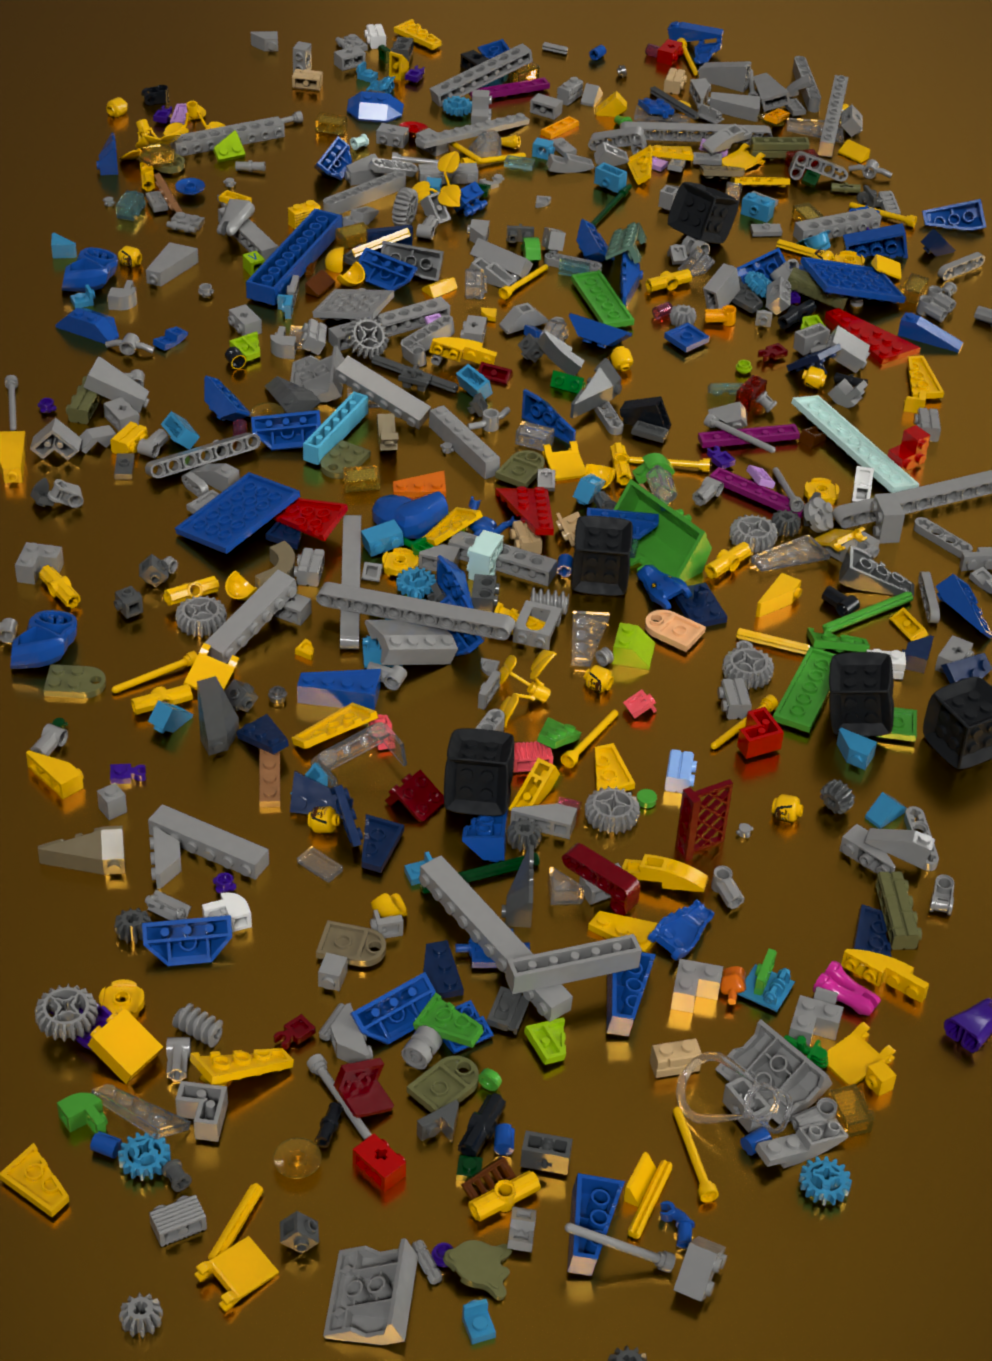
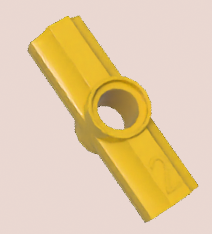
M147 159L140 163L142 188L149 192L155 188L153 164Z
M689 269L673 273L664 271L660 276L646 280L647 291L651 293L666 288L672 291L678 285L692 281L691 271Z
M621 442L614 443V445L610 446V454L613 468L616 469V480L621 485H627L630 479H632L629 455L626 454L625 446Z
M742 542L730 550H721L717 558L705 566L707 577L714 579L727 570L731 572L736 570L740 562L751 555L749 544Z
M49 565L42 567V570L39 572V578L47 585L53 598L58 597L66 607L71 609L77 607L81 598L72 588L68 577L61 576Z
M210 576L166 589L163 594L164 601L170 606L184 602L186 598L192 599V596L199 597L200 595L204 596L217 592L219 582L215 576Z
M189 684L170 689L161 686L153 689L151 694L131 699V705L134 714L138 715L153 711L158 700L176 705L193 700V695Z
M530 1170L510 1181L500 1180L496 1183L494 1189L469 1201L468 1207L471 1215L476 1221L480 1222L499 1211L508 1212L512 1210L516 1202L539 1191L541 1184L537 1175Z

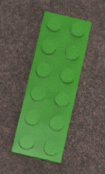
M600 270L571 275V281L600 323L616 328L634 325L635 319Z
M810 646L773 714V718L777 723L810 732L830 694V662L836 654Z

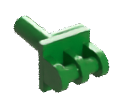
M403 537L404 545L411 548L413 554L417 555L418 558L420 551L434 547L431 543L427 542L426 537H421L415 541Z
M787 1034L785 1035V1040L801 1053L807 1055L806 1057L819 1068H826L828 1066V1053L821 1047L820 1040L817 1039L811 1048L807 1045L804 1036H799L796 1040Z

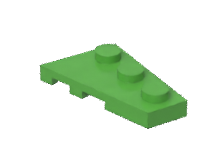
M807 628L806 634L812 646L817 649H833L836 652H844V650L866 652L870 648L868 641L864 638L844 634L837 637L830 631L824 630L822 634L814 632V628Z
M548 717L539 733L537 742L556 749L579 740L582 732L576 730V727L573 725L562 724Z
M437 993L433 995L413 1022L414 1030L422 1025L428 1026L437 1031L441 1038L473 1048L484 1032L481 1024L467 1014L460 1013L450 1002L446 1003Z

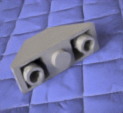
M527 302L514 306L500 322L499 327L506 334H512L524 330L525 325L540 326L548 323V319Z
M153 828L154 837H149L150 850L154 849V852H150L151 865H155V867L151 868L152 880H156L157 889H161L182 871L180 841L159 828Z
M348 1003L331 1025V1043L337 1058L348 1063L373 1059L371 1046L366 1045V1036L361 1033L350 1014L353 1012L351 1003Z

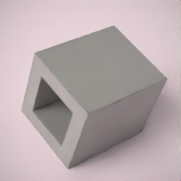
M116 783L97 791L99 809L108 820L127 812L126 795Z
M326 952L318 971L319 987L340 991L348 972L347 957Z

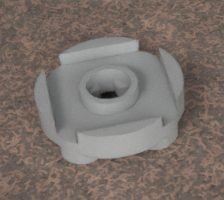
M815 497L804 505V517L806 522L810 521L812 526L809 527L813 531L822 533L833 528V507L829 502L826 503L823 499Z

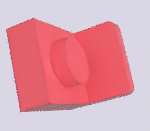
M642 689L623 702L634 719L649 708L653 713L657 711L654 707L656 703L650 693L646 695Z

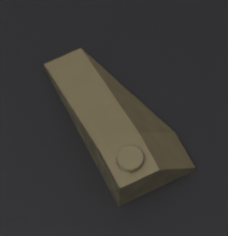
M122 825L99 827L89 834L83 835V833L75 834V838L69 840L59 839L38 846L40 864L103 875L126 873Z

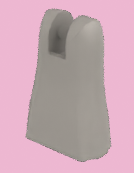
M229 199L217 227V233L219 235H225L226 233L228 236L235 235L240 226L254 214V205L248 200Z

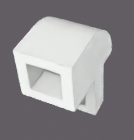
M856 467L852 501L857 502L870 499L874 468Z
M221 893V900L202 904L203 918L231 915L232 932L252 927L251 911L248 903L238 894Z

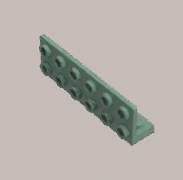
M633 222L623 230L621 228L615 230L614 234H612L605 259H610L629 250L628 256L630 260H633L635 264L641 262L642 257L635 243L639 241L640 244L646 242L647 237L640 222Z

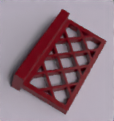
M730 779L697 791H693L691 787L683 789L675 849L685 862L693 859L694 852L724 842L733 782ZM725 789L719 796L717 795L721 790ZM706 796L701 802L700 797ZM714 798L716 799L710 806H707ZM723 802V805L716 811L715 809ZM703 809H706V810L699 816V813H700ZM711 813H713V815L706 821L705 819H706ZM719 817H721V819H720L715 825H713V823H714ZM701 824H703V826L697 831V828ZM709 828H711V829L708 831V833L704 836L703 834H704ZM718 831V836L713 837L714 834Z

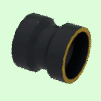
M237 347L227 349L225 358L234 369L244 367L246 358Z

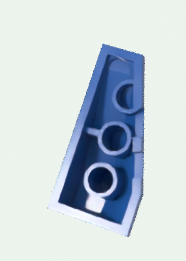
M678 21L672 22L667 29L669 39L677 41L679 38H684L686 42L721 38L724 33V29Z
M503 39L478 47L479 52L488 59L510 49Z
M905 312L901 318L898 336L958 353L963 346L961 340L921 316Z

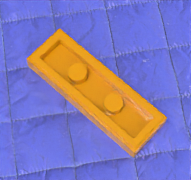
M778 108L766 114L763 120L778 124L788 119L790 112Z
M568 116L541 129L540 134L553 139L579 126V121Z

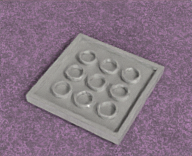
M334 289L313 311V318H319L320 320L334 318V320L349 319L350 321H355L356 318L359 317L361 319V317L365 316L366 319L371 317V320H373L394 298V290Z

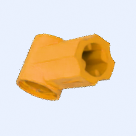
M725 305L722 309H705V323H722L725 326H732L736 322L735 306Z

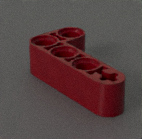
M576 843L562 855V862L569 870L611 895L610 904L615 914L625 916L638 904L640 883L632 874L581 843Z

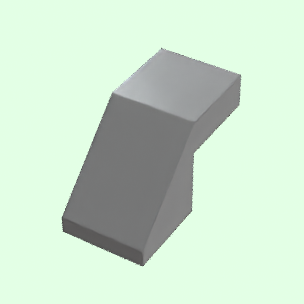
M110 425L86 429L79 436L82 438L80 450L86 454L97 442L107 448L116 432Z

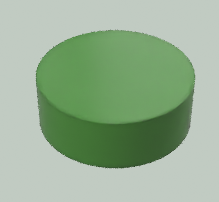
M650 789L640 790L636 798L639 806L643 808L654 807L657 801V794Z
M485 1068L479 1074V1083L489 1091H496L502 1084L500 1075L492 1069Z

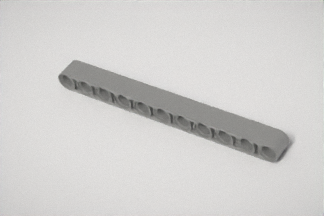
M625 121L620 124L619 128L641 127L646 140L701 142L702 138L707 140L718 131L733 124ZM738 125L739 127L744 126L757 137H773L769 126ZM747 139L736 143H747Z
M992 470L895 493L905 514L992 494ZM874 498L837 506L832 511L833 518L841 528L876 521L875 514L871 511V502L874 501Z
M344 515L341 584L360 588L361 515ZM341 610L340 649L359 650L360 613Z
M332 582L324 583L316 596L318 604L324 607L498 640H507L515 626V620L505 614Z

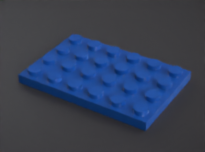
M802 257L800 260L804 269L809 272L810 276L814 278L826 294L848 295L853 298L862 297L867 300L876 299L880 302L890 301L894 304L904 303L906 297L885 274L876 271L874 267Z
M248 472L175 527V531L178 535L227 554L301 497L300 492L294 488Z

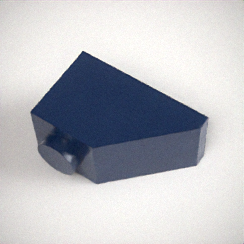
M934 228L921 241L924 245L923 249L928 254L933 253L935 256H940L955 251Z
M930 635L908 642L906 650L902 649L906 657L905 669L924 674L934 636Z

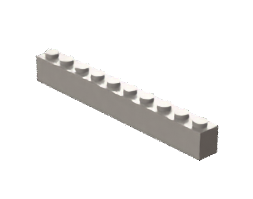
M442 855L420 866L419 881L421 885L426 887L432 893L433 898L444 906L446 912L457 920L458 925L468 932L473 942L479 944L485 955L496 963L501 972L506 974L507 960L533 955L526 945ZM562 984L522 992L526 1000L531 1001L537 1008L538 1013L549 1022L571 1010L573 996Z

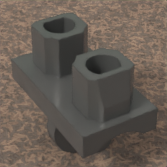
M864 185V191L858 193L857 201L865 206L880 208L883 199L877 197L876 190H871L868 185Z
M519 224V226L507 225L506 241H509V243L523 242V238L534 237V227L522 226V224Z
M414 364L413 368H404L402 374L398 376V381H402L403 387L411 388L415 384L418 391L422 392L426 391L432 379V374L419 370V364Z

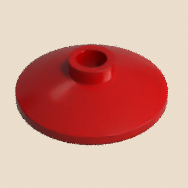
M413 121L402 122L399 125L409 128L410 136H416V133L428 128L423 123Z

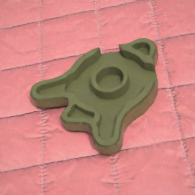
M468 1240L456 1248L445 1252L443 1256L444 1264L450 1267L453 1272L456 1270L462 1278L460 1281L463 1284L483 1289L496 1300H503L506 1296L507 1290L503 1285V1281L508 1277L510 1271L507 1267L502 1266L501 1262L508 1259L512 1253V1249H507V1244L491 1246L482 1241Z

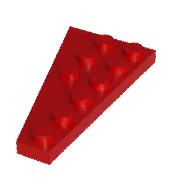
M837 308L825 313V318L836 327L839 325L869 344V355L881 365L920 353L921 347L842 309Z
M524 486L517 488H495V495L497 497L501 496V501L506 502L507 507L517 517L520 516L523 523L526 522L528 524L527 527L535 535L554 536L548 489L544 487L530 489Z
M298 498L272 519L325 542L348 511L347 504Z

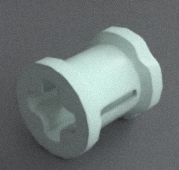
M361 134L360 137H352L350 145L353 150H358L362 146L367 147L369 139L366 134Z

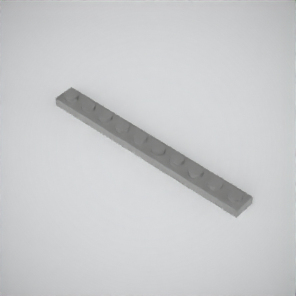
M522 113L512 116L507 115L503 118L486 120L485 122H477L473 125H465L460 128L455 127L451 130L422 135L415 138V143L424 149L527 125L530 119Z

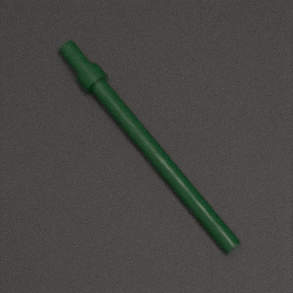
M627 184L621 188L618 195L591 223L596 226L622 198L628 195L632 185Z

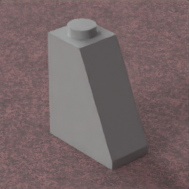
M371 154L346 166L345 179L348 180L351 186L363 184L384 175V173L372 171L368 166L373 158H378L376 154Z

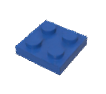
M685 323L664 334L666 340L684 352L708 343L710 338L690 323Z

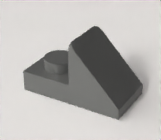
M455 1100L417 1120V1136L420 1140L423 1141L429 1137H434L442 1131L452 1143L458 1121L459 1102Z

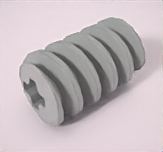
M532 588L530 601L562 608V613L565 615L568 611L569 594L566 597L564 591H562L560 596H558L557 590H555L553 595H551L549 589L543 594L542 588L536 593L535 588Z
M191 1003L187 1004L186 1007L180 1008L172 1021L173 1027L179 1028L180 1031L186 1032V1034L193 1036L197 1040H201L202 1043L208 1044L211 1048L216 1046L222 1036L223 1021L220 1019L216 1021V1017L213 1015L208 1018V1012L204 1011L201 1013V1009L199 1007L194 1009V1005Z

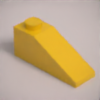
M781 573L758 601L756 617H762L791 605L802 593V588H800L802 580Z
M30 750L26 752L28 767L62 799L84 788L82 771L79 768L76 769L71 763Z
M538 758L508 810L511 811L513 807L539 805L552 790L560 776L557 767Z

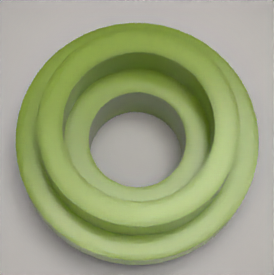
M748 360L738 361L736 370L741 374L751 372V362Z

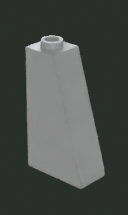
M705 62L699 67V79L706 78L711 84L744 92L749 87L752 62Z
M763 73L753 76L758 96H761L760 102L764 112L791 104L788 90L769 74Z
M711 92L707 105H710V108L721 111L722 114L758 122L761 96Z
M169 242L146 269L147 284L163 286L199 262L198 248Z
M98 356L87 376L84 388L110 400L122 397L126 402L130 403L135 411L140 413L142 408H146L150 400L147 398L149 391Z

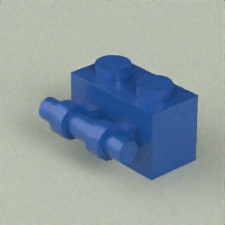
M476 181L460 189V207H453L456 213L465 209L464 215L469 216L475 214L477 210L480 211L485 208L488 203L486 200H479L484 192Z

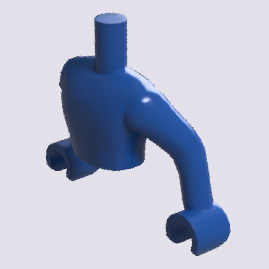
M471 496L469 507L470 509L477 510L481 500H473L474 497ZM483 516L468 527L474 532L473 535L477 536L483 530L501 534L508 527L512 528L514 521L519 520H515V516H512L511 520L497 526L494 520Z

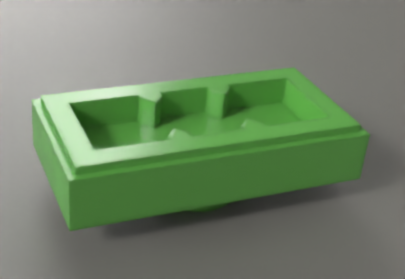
M769 948L763 964H758L755 973L757 979L754 994L763 995L775 965L776 950Z

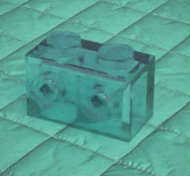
M127 190L116 204L117 218L134 221L146 206L144 193Z

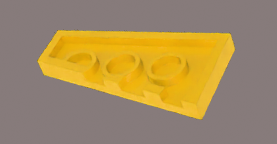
M413 19L394 27L395 33L406 38H413L414 42L430 50L441 46L439 38L433 34H428V30L422 29L418 23L415 24Z
M909 356L907 365L911 396L918 397L919 390L926 391V399L943 398L944 391L925 357Z
M352 702L293 736V745L303 749L311 748L316 744L377 719V711Z
M283 1048L254 1049L252 1054L242 1050H233L232 1055H220V1051L210 1052L209 1056H200L199 1052L190 1054V1062L211 1085L231 1080H241L250 1076H260L274 1071H282L293 1068L294 1059Z

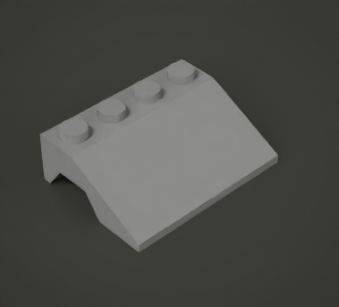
M335 345L332 355L320 360L309 355L296 360L292 365L290 382L312 391L321 402L335 401L342 397L343 384L336 378V369L345 358L338 346Z
M365 620V625L371 639H378L381 646L382 665L451 664L458 650L452 634L445 629L400 620Z
M761 1019L757 1023L754 1035L744 1046L733 1049L715 1068L729 1082L745 1076L772 1107L770 1117L781 1127L791 1121L792 1115L806 1110L817 1102L833 1084L827 1073Z
M406 1238L401 1239L398 1249L380 1252L368 1246L339 1250L323 1334L325 1339L375 1345L405 1342L418 1254Z

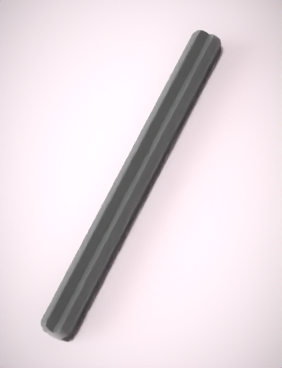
M655 86L650 88L652 95L663 99L693 120L699 118L697 111Z
M379 355L372 357L373 364L402 374L404 368L409 367ZM432 375V379L429 382L430 385L453 393L458 391L459 385L457 383Z

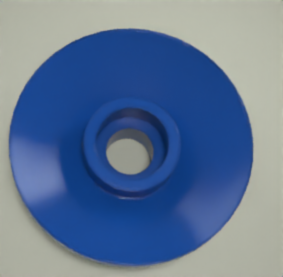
M184 178L175 184V188L180 193L194 195L205 189V183L197 178Z

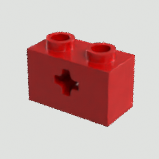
M667 39L658 49L657 62L672 65L682 56L684 51L682 48L683 43Z
M375 1133L353 1148V1164L384 1193L406 1177V1160L404 1157L394 1152L387 1141L380 1139Z

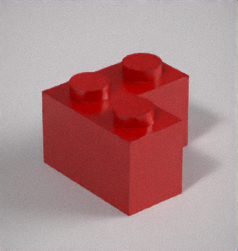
M917 425L904 430L901 444L889 449L888 457L904 471L925 463L930 434Z
M766 707L748 711L745 728L739 729L737 747L746 759L780 750L784 731Z

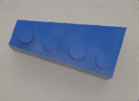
M903 223L843 235L845 251L857 252V255L860 257L861 255L864 257H875L878 254L889 256V258H896V256L908 258L906 232Z
M381 669L301 673L297 684V701L302 704L344 708L353 702L375 710L381 688Z
M642 952L639 968L607 974V1033L629 1036L656 954Z
M578 1173L572 1189L570 1223L606 1235L625 1181ZM569 1234L567 1272L592 1276L602 1244Z

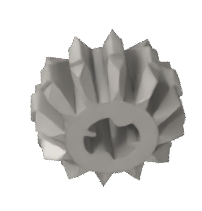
M678 304L672 307L669 318L671 324L678 327L685 323L694 325L697 315L695 308L690 307V305Z
M139 1292L137 1298L129 1296L128 1303H122L119 1320L122 1323L124 1332L130 1331L132 1338L137 1333H140V1336L144 1338L146 1332L153 1335L155 1328L160 1327L163 1309L160 1307L158 1298L152 1299L150 1293L142 1297V1294Z

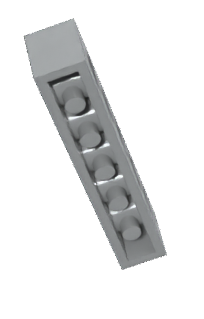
M872 207L795 222L793 236L798 241L830 230L831 232L828 234L829 239L841 237L845 234L865 231L867 227L869 229L880 228L882 216Z
M459 531L452 536L448 545L460 547L459 559L469 562L467 552L469 547L473 546L477 535ZM503 544V550L496 560V571L549 586L556 575L557 560Z

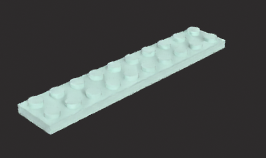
M819 395L794 397L791 404L803 413L808 420L813 422L818 429L822 430L828 438L832 439L838 447H841L847 455L851 456L857 464L862 467L874 468L873 477L888 492L895 493L919 487L920 484Z

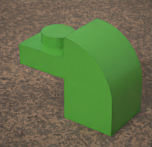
M538 237L523 238L521 252H523V257L527 258L530 262H539L541 260V248Z
M650 453L643 456L644 463L632 471L639 484H644L654 475L661 482H664L676 473L670 461L660 453Z
M76 1093L57 1102L59 1118L70 1133L87 1124L94 1134L98 1133V1131L107 1134L106 1125H108V1121L103 1113L102 1100L96 1095Z

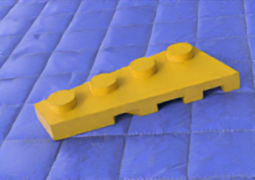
M731 177L730 182L734 186L748 185L757 187V185H763V187H771L772 185H777V187H786V185H790V178Z

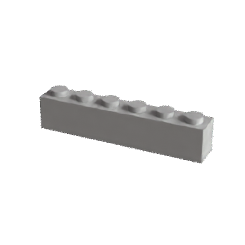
M226 207L218 209L219 223ZM249 218L233 235L249 252L257 251L265 261L278 248V245Z
M347 356L337 367L336 378L340 383L348 385L355 392L369 396V401H374L382 409L394 413L395 417L403 419L409 426L420 429L429 418L431 406L352 357Z
M444 405L429 410V427L442 440L452 443L454 451L484 479L495 476V472L500 468V457Z
M277 570L205 642L211 645L208 656L227 663L232 655L235 656L260 631L262 626L269 622L278 610H281L290 598L296 595L298 591L296 580L286 573Z
M163 804L148 819L149 834L153 837V828H159L180 841V848L218 863L227 869L241 873L244 876L256 880L269 865V849Z
M630 934L507 960L505 978L512 994L639 968L642 949L635 935Z

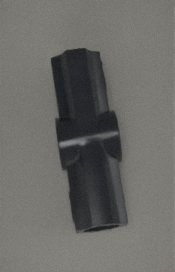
M812 299L803 302L799 306L792 305L786 314L778 318L777 323L783 330L797 322L802 324L803 317L815 312L817 305Z
M496 1093L488 1094L479 1111L472 1114L467 1131L458 1145V1151L462 1155L477 1157L486 1140L492 1138L497 1121L506 1107V1101L503 1100L501 1095Z

